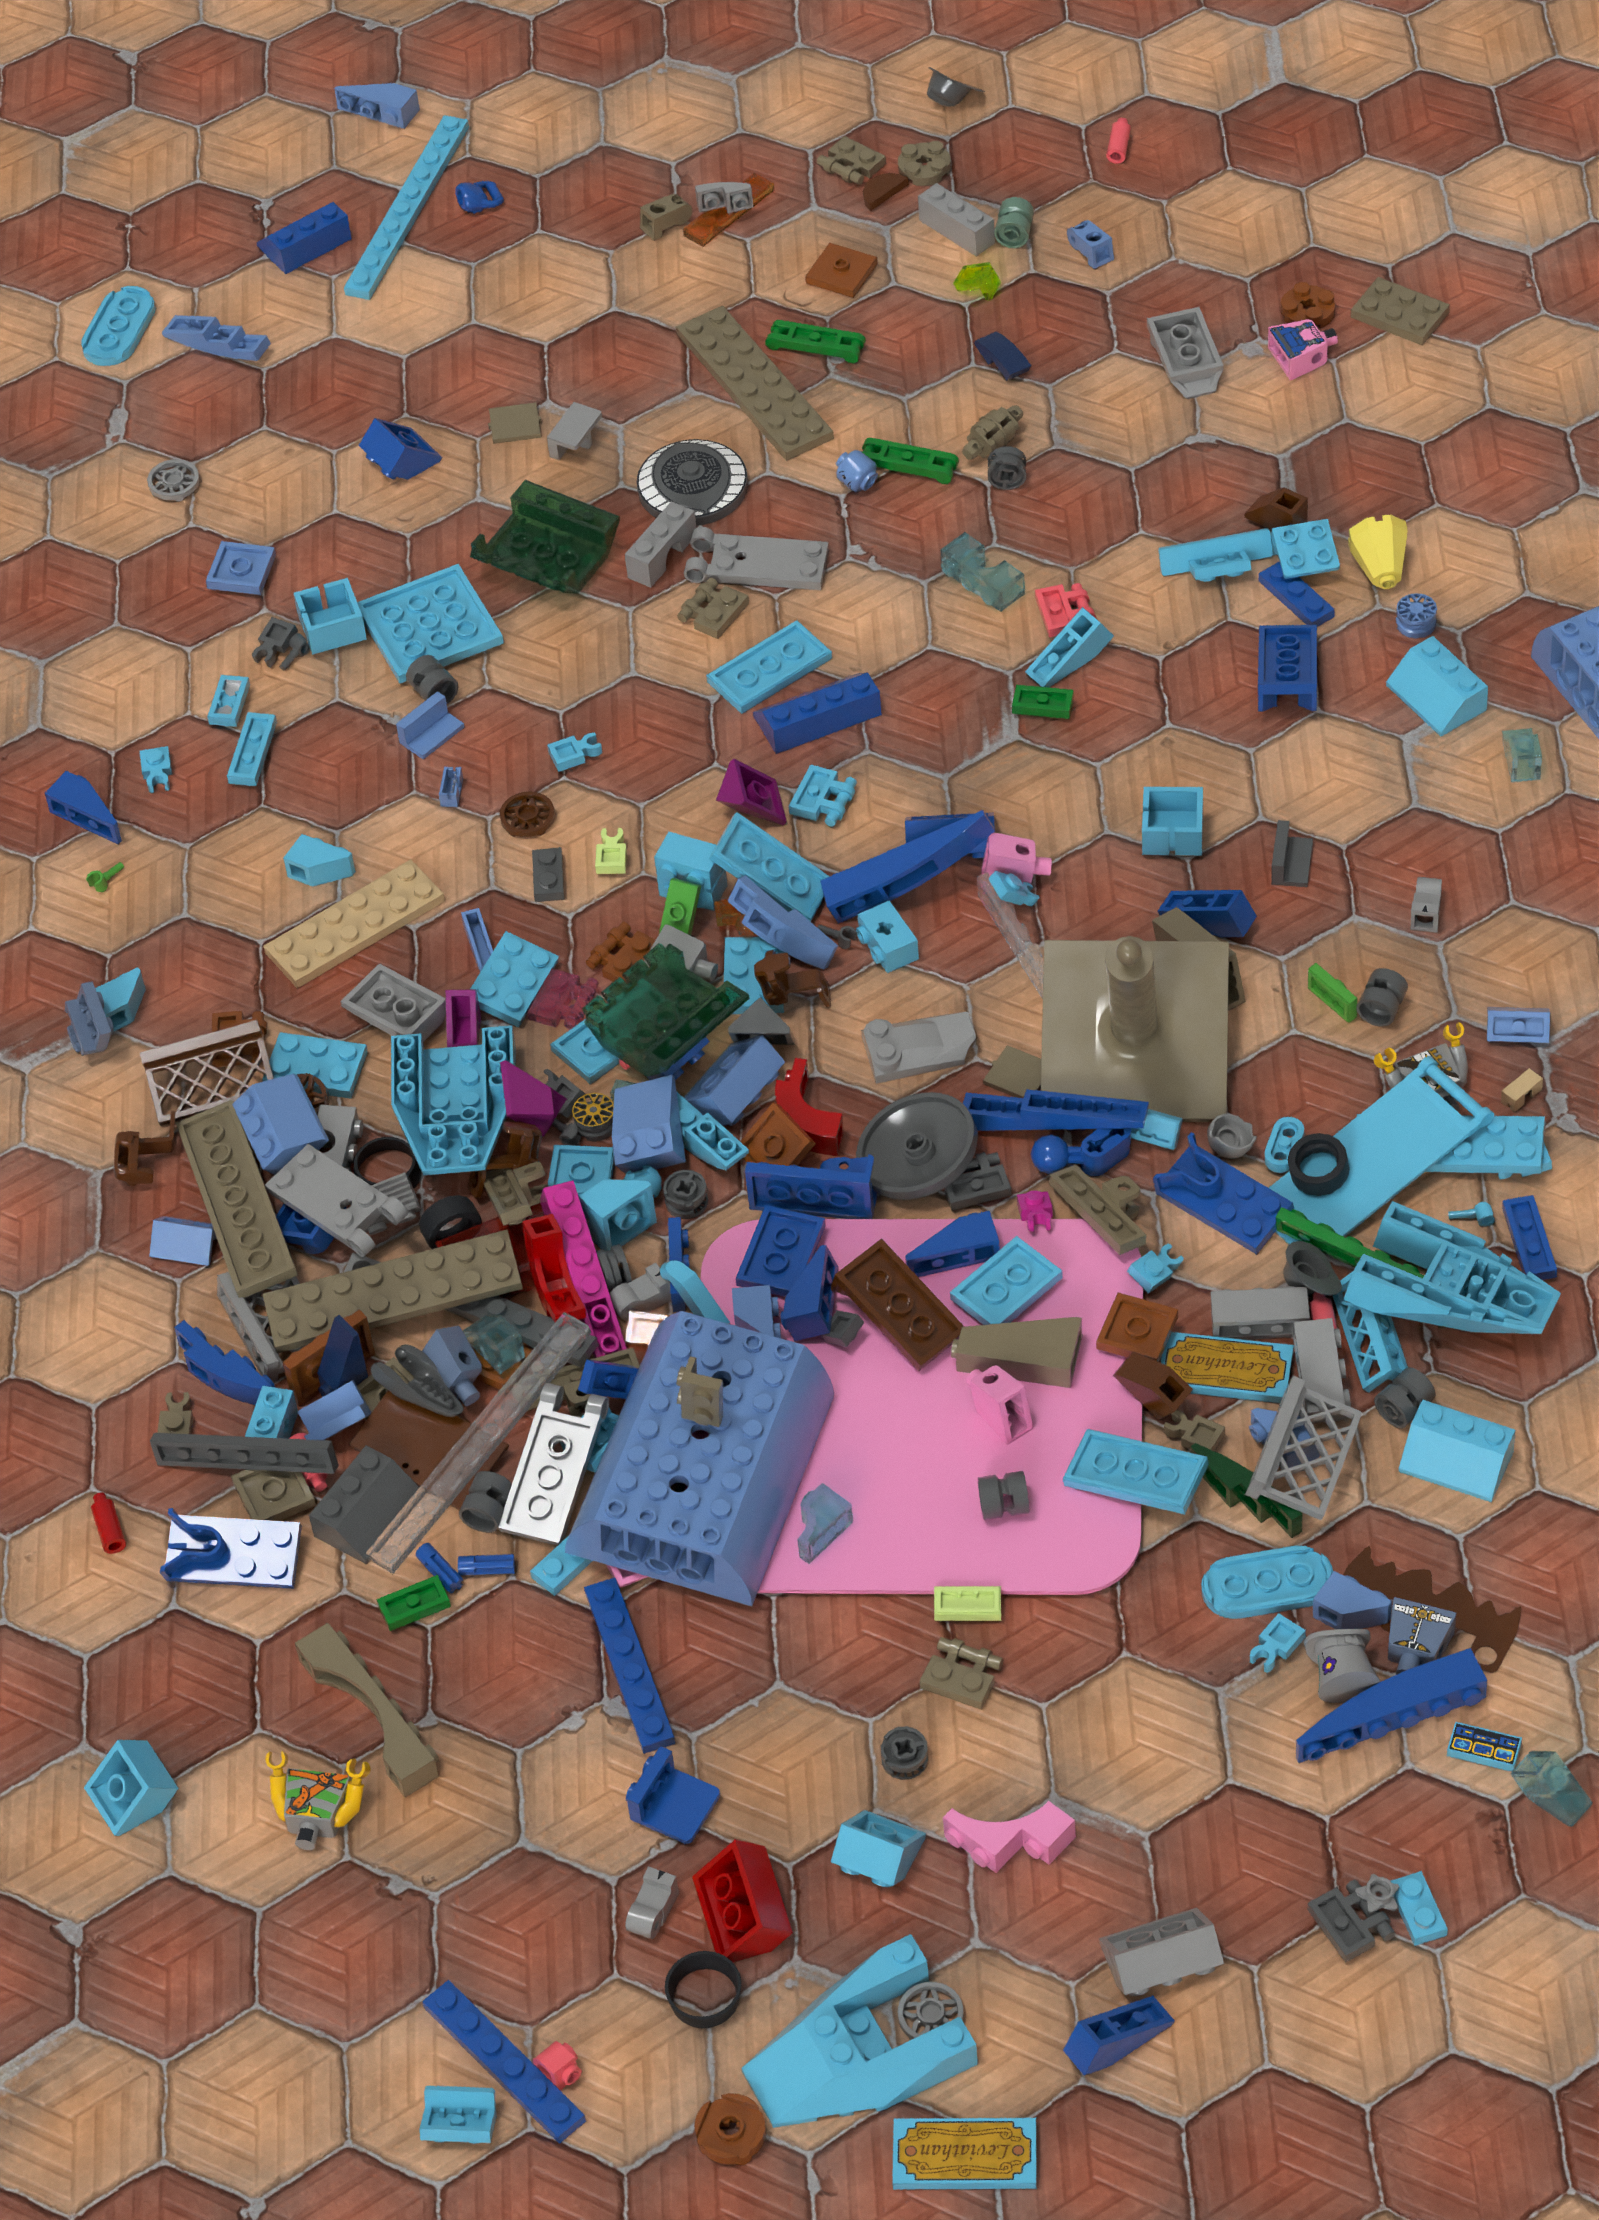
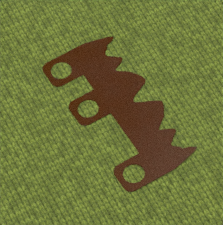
M1369 1546L1348 1565L1343 1576H1351L1364 1587L1383 1593L1392 1601V1606L1394 1597L1456 1612V1628L1476 1636L1471 1646L1473 1654L1475 1655L1477 1649L1484 1646L1491 1647L1497 1654V1658L1492 1664L1483 1665L1479 1663L1481 1669L1489 1673L1496 1672L1499 1669L1517 1635L1521 1606L1516 1607L1510 1613L1497 1615L1490 1600L1476 1607L1472 1594L1460 1582L1454 1583L1443 1592L1435 1595L1432 1591V1574L1430 1570H1410L1397 1576L1395 1563L1392 1561L1378 1567L1374 1566L1373 1560L1370 1558L1371 1549ZM1390 1621L1386 1624H1381V1628L1389 1633Z

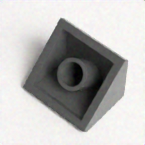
M761 997L728 1027V1033L734 1043L763 1035L771 1045H795V1037L790 1027Z

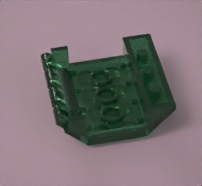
M524 480L510 497L512 515L487 544L485 535L479 534L471 543L470 557L483 563L491 564V566L506 572L515 573L516 576L539 583V585L552 590L578 594L608 558L620 522V516Z
M658 943L643 956L647 964L642 959H639L622 974L626 982L621 977H618L601 992L605 1000L597 995L582 1008L586 1015L584 1023L600 1045L646 1077L666 1072L750 999L749 994L729 981H725L720 987L716 988L685 967L683 951L672 944L667 945L665 948L661 943Z

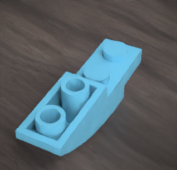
M677 1092L683 1144L687 1151L706 1163L723 1170L729 1169L749 1154V1149L709 1113L702 1115Z

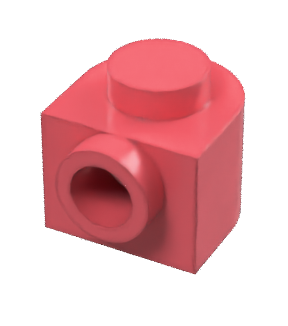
M555 2041L533 2059V2064L559 2090H562L567 2085L574 2084L582 2073V2070L576 2064L577 2054L567 2043L561 2044Z

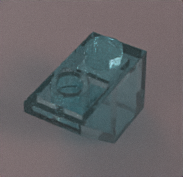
M485 1315L463 1330L468 1342L499 1374L525 1357L521 1334L502 1315Z
M1530 1751L1510 1773L1530 1801L1567 1826H1573L1593 1804L1556 1751Z

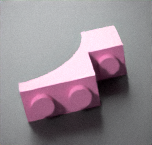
M1050 1801L1037 1811L1012 1821H980L967 1817L953 1808L943 1817L944 1836L947 1841L956 1848L962 1847L970 1853L972 1859L979 1866H987L995 1873L1022 1846L1031 1857L1035 1859L1040 1858L1050 1865L1076 1838L1075 1820Z

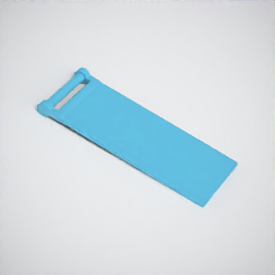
M1431 1056L1425 1057L1415 1070L1333 1136L1340 1140L1345 1147L1350 1168L1348 1178L1341 1188L1327 1195H1308L1296 1187L1289 1171L1271 1185L1269 1189L1293 1202L1294 1210L1303 1213L1308 1220L1316 1224H1327L1335 1230V1233L1345 1237L1467 1137L1471 1136L1479 1128L1489 1125L1494 1118V1113L1488 1107H1482L1437 1067V1061ZM1430 1076L1467 1109L1474 1118L1471 1121L1465 1119L1425 1083L1422 1078ZM1313 1153L1302 1161L1300 1169L1307 1176H1324L1333 1171L1337 1166V1159L1330 1153ZM1276 1230V1233L1288 1245L1298 1241Z

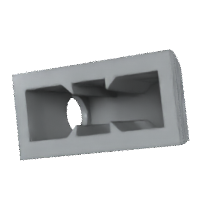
M665 924L642 962L641 969L643 979L651 986L688 992L692 990L699 977L713 981L717 975L718 964L708 961L706 944L703 941Z

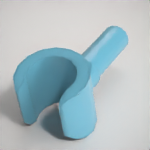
M1487 1202L1478 1203L1474 1209L1448 1212L1449 1219L1477 1218L1478 1224L1484 1227L1490 1226L1495 1222L1492 1208Z

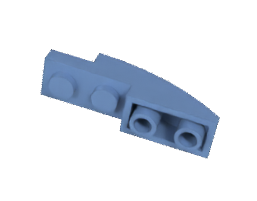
M747 876L737 880L728 902L744 915L742 924L766 942L788 953L790 956L823 970L828 968L838 948L834 941L796 909L787 912Z

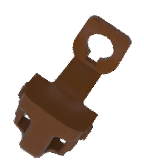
M774 950L767 951L764 958L754 964L755 978L769 1005L788 1003L789 993L817 989L826 1007L831 1006L829 983L822 971L812 969L786 974V970L791 966L790 956L788 953L776 954Z
M171 1111L169 1137L139 1138V1132L134 1131L119 1132L116 1135L114 1149V1176L116 1179L125 1181L129 1186L153 1183L154 1171L148 1168L137 1167L138 1155L163 1154L173 1151L175 1111ZM118 1164L124 1166V1168H118Z
M505 1121L503 1129L507 1133H511L505 1155H492L486 1170L517 1169L539 1162L538 1153L542 1140L540 1129L535 1125L524 1122ZM522 1135L524 1136L523 1145L520 1143ZM486 1170L470 1172L468 1189L475 1198H481L486 1181ZM478 1173V1184L476 1186V1176Z

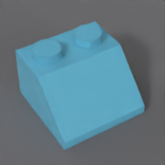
M603 1179L596 1185L588 1187L579 1196L592 1241L605 1251L611 1250V1246L620 1244L622 1247L657 1223L652 1185L648 1181Z
M117 1740L84 1786V1789L114 1836H121L162 1813L179 1789L147 1740Z
M863 1810L841 1824L831 1863L841 1866L840 1869L845 1873L851 1875L862 1874L872 1878L871 1881L876 1885L891 1887L905 1879L925 1840L926 1833Z

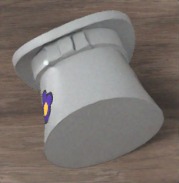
M1324 1630L1314 1632L1306 1637L1304 1641L1306 1653L1313 1662L1318 1664L1319 1668L1318 1695L1321 1700L1331 1703H1344L1380 1682L1365 1653V1647L1371 1639L1369 1630Z

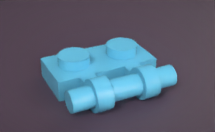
M810 765L788 806L789 814L817 821L820 813L827 814L824 821L825 824L833 827L845 814V805L848 801L852 800L857 781L852 777H847L844 783L838 781L837 771ZM830 794L837 795L835 801L828 800Z

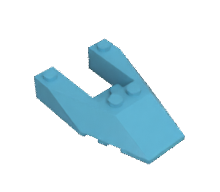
M1392 1201L1382 1219L1373 1247L1427 1269V1272L1422 1279L1363 1254L1352 1273L1343 1300L1373 1313L1468 1332L1542 1334L1561 1293L1530 1271L1527 1275L1511 1265L1512 1259L1502 1253L1501 1257L1490 1251L1484 1246L1486 1241L1482 1238Z
M912 1934L880 1948L827 1989L741 2068L773 2128L817 2121V2117L829 2115L850 2116L854 2115L855 2111L873 2108L876 2111H882L978 2065L976 2043L961 2017L953 2019L892 2049L870 2012L871 2009L906 1993L913 1986L929 1982L927 1960Z

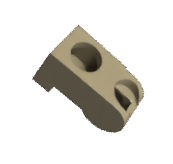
M678 194L662 197L640 207V229L653 240L662 237L663 230L676 224L682 225L686 223L692 215V207Z

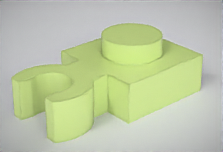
M603 828L601 831L602 844L596 845V874L626 873L627 847L626 843H624L623 830L618 828V834L614 837L607 836V829Z

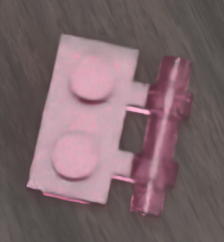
M552 968L527 1012L529 1020L557 1027L560 1020L564 1019V1026L571 1030L577 1023L582 1022L585 1017V1008L588 1003L593 1002L597 994L598 981L594 978H588L585 984L579 986L580 977L578 975ZM572 999L576 1000L574 1004L568 1006Z

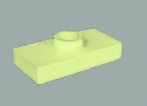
M934 1586V1621H1001V1586Z

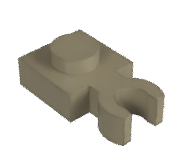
M172 1392L167 1393L165 1401L168 1411H160L157 1433L192 1434L194 1417L192 1410H190L191 1400L188 1392H184V1398L179 1403H174Z
M1175 1410L1172 1413V1421L1179 1423L1178 1425H1171L1167 1422L1164 1424V1433L1173 1438L1182 1437L1181 1446L1190 1449L1191 1445L1197 1443L1215 1451L1225 1435V1426L1197 1414L1190 1421L1179 1410Z

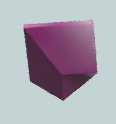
M732 759L728 765L716 801L736 811L779 825L787 823L776 779L736 759Z
M508 1061L500 1062L506 1115L515 1122H524L537 1126L542 1132V1137L545 1136L567 1098Z

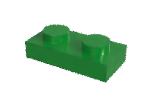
M1016 685L1012 703V714L1070 719L1074 690Z
M438 1575L376 1599L389 1631L451 1607L450 1600Z

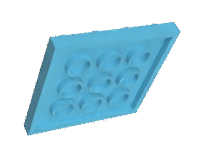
M459 564L357 602L364 625L399 684L407 681L406 673L409 666L421 656L432 655L444 667L504 644L503 635Z

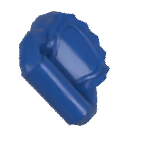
M464 182L458 184L455 188L459 206L468 213L476 214L484 208H494L504 202V197L495 182ZM482 188L487 189L493 200L487 199V195L483 192Z

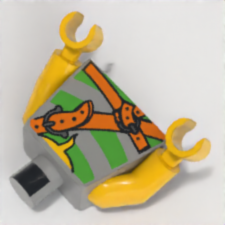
M269 1751L265 1760L268 1767L273 1769V1774L270 1775L271 1801L279 1819L286 1822L288 1832L297 1834L295 1841L297 1847L304 1850L314 1849L317 1837H335L339 1828L344 1827L358 1814L364 1790V1784L361 1783L362 1778L367 1777L371 1771L368 1762H363L362 1770L359 1774L355 1772L356 1759H350L346 1765L348 1775L290 1768L287 1769L286 1775L283 1773V1768L288 1763L287 1754L281 1751L282 1762L276 1766L272 1763V1752Z

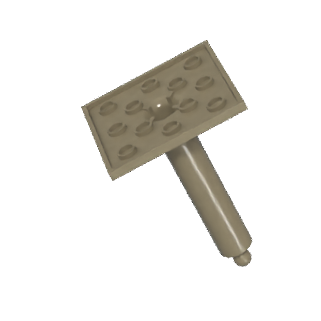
M1133 936L1121 937L1116 941L1044 940L1041 1091L1149 1102V1109L1183 1118L1182 1122H1212L1216 1116L1226 1114L1229 942L1143 941Z

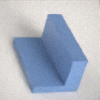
M438 691L396 723L399 743L423 760L465 727L463 722L448 713L446 697Z
M1487 1007V1041L1549 1043V1008Z
M167 1216L154 1219L149 1257L209 1266L211 1263L213 1240L217 1239L212 1223Z
M354 1380L297 1411L309 1434L304 1436L307 1440H326L371 1415V1411Z

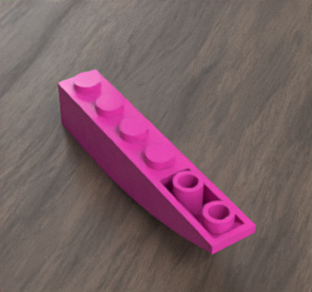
M574 1181L543 1188L540 1202L544 1215L553 1213L562 1230L568 1271L572 1283L586 1309V1318L580 1319L584 1332L597 1337L599 1345L593 1352L594 1357L597 1358L627 1349Z

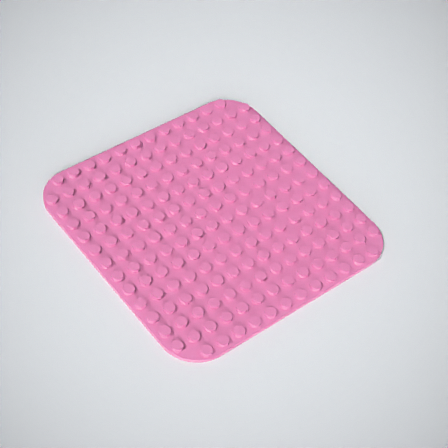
M825 1219L826 1226L816 1251L820 1246L827 1245L838 1265L837 1272H839L882 1238L906 1264L905 1255L956 1219ZM992 1219L999 1238V1249H1002L1013 1238L1018 1236L1060 1268L1063 1274V1278L1012 1322L1068 1317L1082 1318L1083 1337L1071 1387L1066 1388L1019 1381L1026 1389L1033 1428L1008 1445L977 1413L971 1387L966 1383L967 1376L970 1373L957 1371L956 1358H951L952 1345L918 1371L850 1297L838 1292L834 1296L832 1317L838 1310L858 1314L864 1321L855 1339L847 1347L826 1343L820 1335L794 1341L789 1330H785L781 1323L780 1314L781 1311H784L785 1297L771 1294V1297H778L779 1316H773L774 1323H780L781 1339L803 1344L817 1357L831 1379L834 1398L758 1593L934 1594V1586H1001V1595H1082L1103 1590L1122 1579L1134 1565L1140 1551L1141 1504L1064 1486L1063 1477L1087 1429L1142 1441V1403L1113 1376L1127 1358L1096 1349L1097 1338L1117 1293L1143 1299V1288L1127 1272L1130 1265L1141 1258L1138 1248L1119 1255L1084 1219H1051L1050 1230H1046L1043 1224L1034 1225V1231L1031 1232L1027 1228V1220ZM759 1220L739 1224L721 1234L711 1244L702 1262L700 1280L730 1321L728 1324L734 1326L732 1288H742L736 1286V1276ZM985 1262L918 1277L964 1327L983 1325L950 1300V1292ZM697 1430L692 1433V1436L696 1439H704L709 1436V1433L704 1430ZM1024 1471L1030 1512L1011 1516L1006 1511L1002 1517L984 1520L977 1478L996 1475L999 1479H1003L1005 1473Z

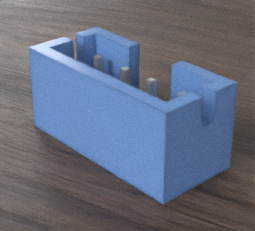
M444 767L439 791V800L442 807H458L463 784L462 767H456V771L453 770V767Z

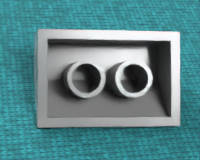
M1197 1907L1099 1938L1100 1946L1114 1981L1124 1995H1143L1149 1991L1150 1987L1159 1984L1164 1986L1174 1985L1181 1982L1184 1976L1194 1973L1196 1975L1209 1974L1215 1970L1216 1966L1224 1964L1214 1924Z

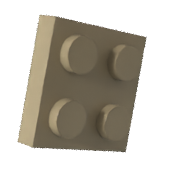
M244 1470L231 1476L232 1483L250 1519L281 1521L316 1506L315 1499L301 1472Z

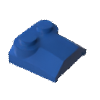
M283 1204L276 1215L286 1242L301 1245L308 1254L324 1252L334 1239L332 1235L286 1204Z

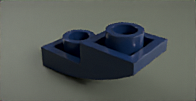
M997 331L974 342V345L987 364L995 363L1006 380L1028 372L1032 366L1021 351L1009 339Z

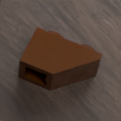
M1283 487L1260 496L1245 512L1244 518L1271 530L1276 527L1305 523L1308 520V498Z
M1132 1352L1113 1374L1158 1420L1175 1412L1193 1390L1171 1367L1136 1352Z

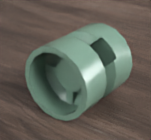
M1011 197L1005 199L1000 205L994 236L1002 246L1019 248L1027 243L1034 216V208L1030 202L1020 197Z

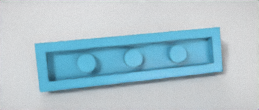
M1351 1272L1340 1280L1342 1285L1341 1291L1332 1296L1362 1389L1370 1392L1388 1379L1393 1381L1408 1366L1392 1317L1373 1313L1343 1300L1342 1292L1348 1288L1353 1273ZM1356 1310H1361L1362 1317L1358 1328L1353 1327L1352 1321ZM1368 1335L1371 1341L1367 1352L1362 1353L1360 1347L1364 1336ZM1374 1360L1378 1362L1380 1372L1370 1378L1369 1370Z

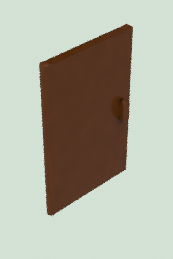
M389 1390L349 1443L350 1447L359 1452L365 1446H368L392 1458L420 1488L459 1511L466 1496L469 1494V1488L475 1475L480 1471L491 1472L504 1452L509 1448L507 1443L458 1415L446 1417L400 1399Z

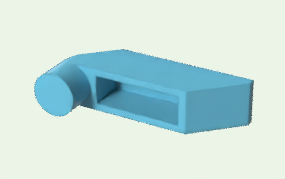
M669 1261L662 1264L660 1268L661 1277L672 1283L693 1314L727 1324L730 1322L693 1270L680 1261Z

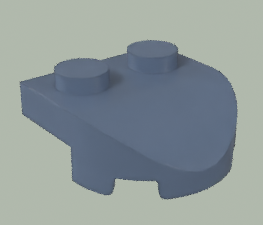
M93 981L81 984L77 999L65 1001V1012L68 1013L71 1020V1025L67 1027L68 1035L74 1050L81 1052V1056L105 1051L108 1047L110 1036L114 1033L113 1023L110 1017L105 1016L103 1010L104 1000L101 992H96Z

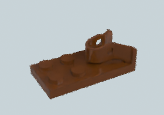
M882 1238L837 1272L831 1284L833 1294L838 1292L850 1297L918 1371L948 1349L954 1339H959L961 1329L964 1327Z

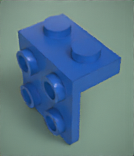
M660 1746L655 1755L649 1756L642 1770L643 1774L638 1782H633L627 1791L626 1801L630 1820L681 1843L690 1844L719 1800L720 1791L709 1783L675 1769L672 1751Z

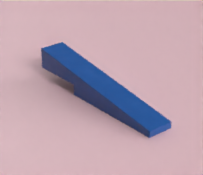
M1026 1089L1024 1098L966 1092L963 1104L975 1121L977 1131L1144 1128L1149 1109V1102L1029 1089Z

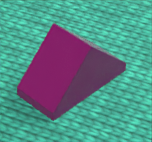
M445 990L447 1047L478 1045L481 1012L477 990Z

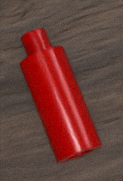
M97 1493L93 1496L92 1515L104 1552L114 1554L126 1547V1540L114 1502L111 1499H107L105 1493Z

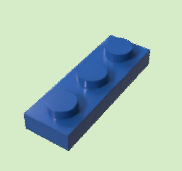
M1280 561L1259 573L1258 581L1306 625H1317L1318 627L1334 618L1335 609L1300 577L1284 578Z
M1534 1195L1503 1200L1502 1210L1522 1273L1527 1275L1530 1271L1541 1280L1556 1278L1557 1267Z
M681 1217L668 1218L669 1261H680L690 1268L689 1254L684 1255V1248H689L688 1229L682 1230ZM670 1282L673 1312H686L684 1300Z

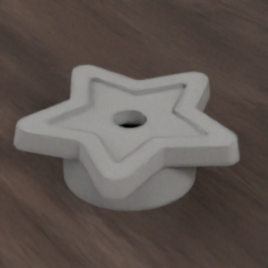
M1371 1874L1366 1886L1355 1889L1356 1895L1367 1901L1368 1912L1371 1914L1380 1908L1392 1911L1398 1908L1393 1896L1398 1891L1399 1885L1391 1883L1384 1877ZM1376 1893H1381L1382 1896L1378 1897Z

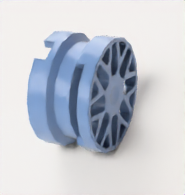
M1415 593L1406 595L1399 600L1396 607V624L1401 634L1410 638H1424L1435 630L1437 606L1431 597Z

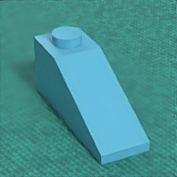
M1082 607L1025 673L1041 687H1051L1094 659L1114 635Z

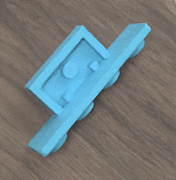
M1267 528L1160 547L1158 549L1160 570L1163 576L1190 571L1195 580L1202 582L1212 581L1216 576L1222 575L1230 577L1240 576L1244 571L1251 570V560L1267 558L1273 555L1271 533Z

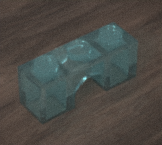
M966 532L940 549L943 572L947 576L956 579L966 590L974 592L987 605H992L1000 612L1025 594L1024 574L1005 560L997 566L985 568V546Z

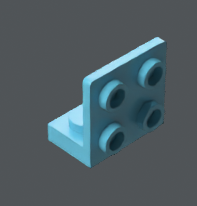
M1328 519L1272 528L1271 542L1273 555H1278L1285 579L1340 569Z

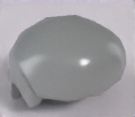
M1230 1113L1216 1116L1207 1130L1210 1147L1217 1155L1229 1159L1240 1158L1252 1148L1257 1137L1253 1136L1251 1123L1244 1122L1239 1116Z

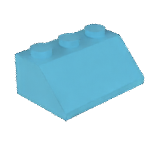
M1434 636L1410 648L1386 681V686L1440 736L1445 735L1487 710L1488 686Z
M1422 1399L1410 1426L1398 1472L1492 1502L1514 1453L1516 1430Z

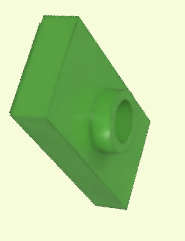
M676 878L670 879L659 934L664 925L667 924L691 936L701 885Z
M1317 963L1309 967L1308 989L1346 1022L1349 1023L1357 1018V997L1346 988L1344 983L1332 977Z

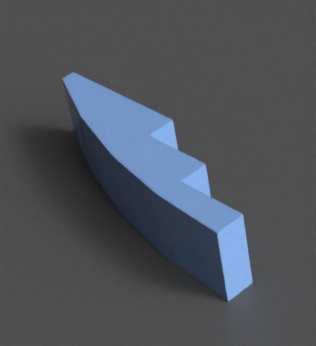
M175 315L161 332L164 337L194 349L224 357L258 361L271 344L267 335L245 334L242 326L220 325L217 317Z

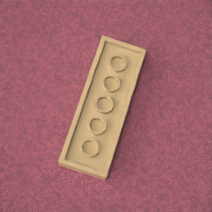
M410 859L263 946L264 951L298 989L445 902L444 893Z

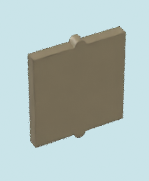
M536 402L489 409L491 422L488 423L489 430H492L493 444L541 438L539 424L542 420L538 416Z
M1007 1045L997 1061H992V1068L984 1078L983 1084L1016 1098H1024L1026 1089H1041V1059Z

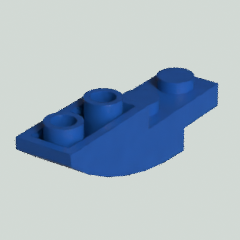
M185 1320L174 1327L179 1346L185 1351L184 1356L188 1371L210 1388L238 1401L256 1405L262 1386L275 1387L267 1375L261 1376L256 1371L254 1364L248 1357H241L233 1349L224 1354L217 1345L212 1347L198 1327L192 1328Z

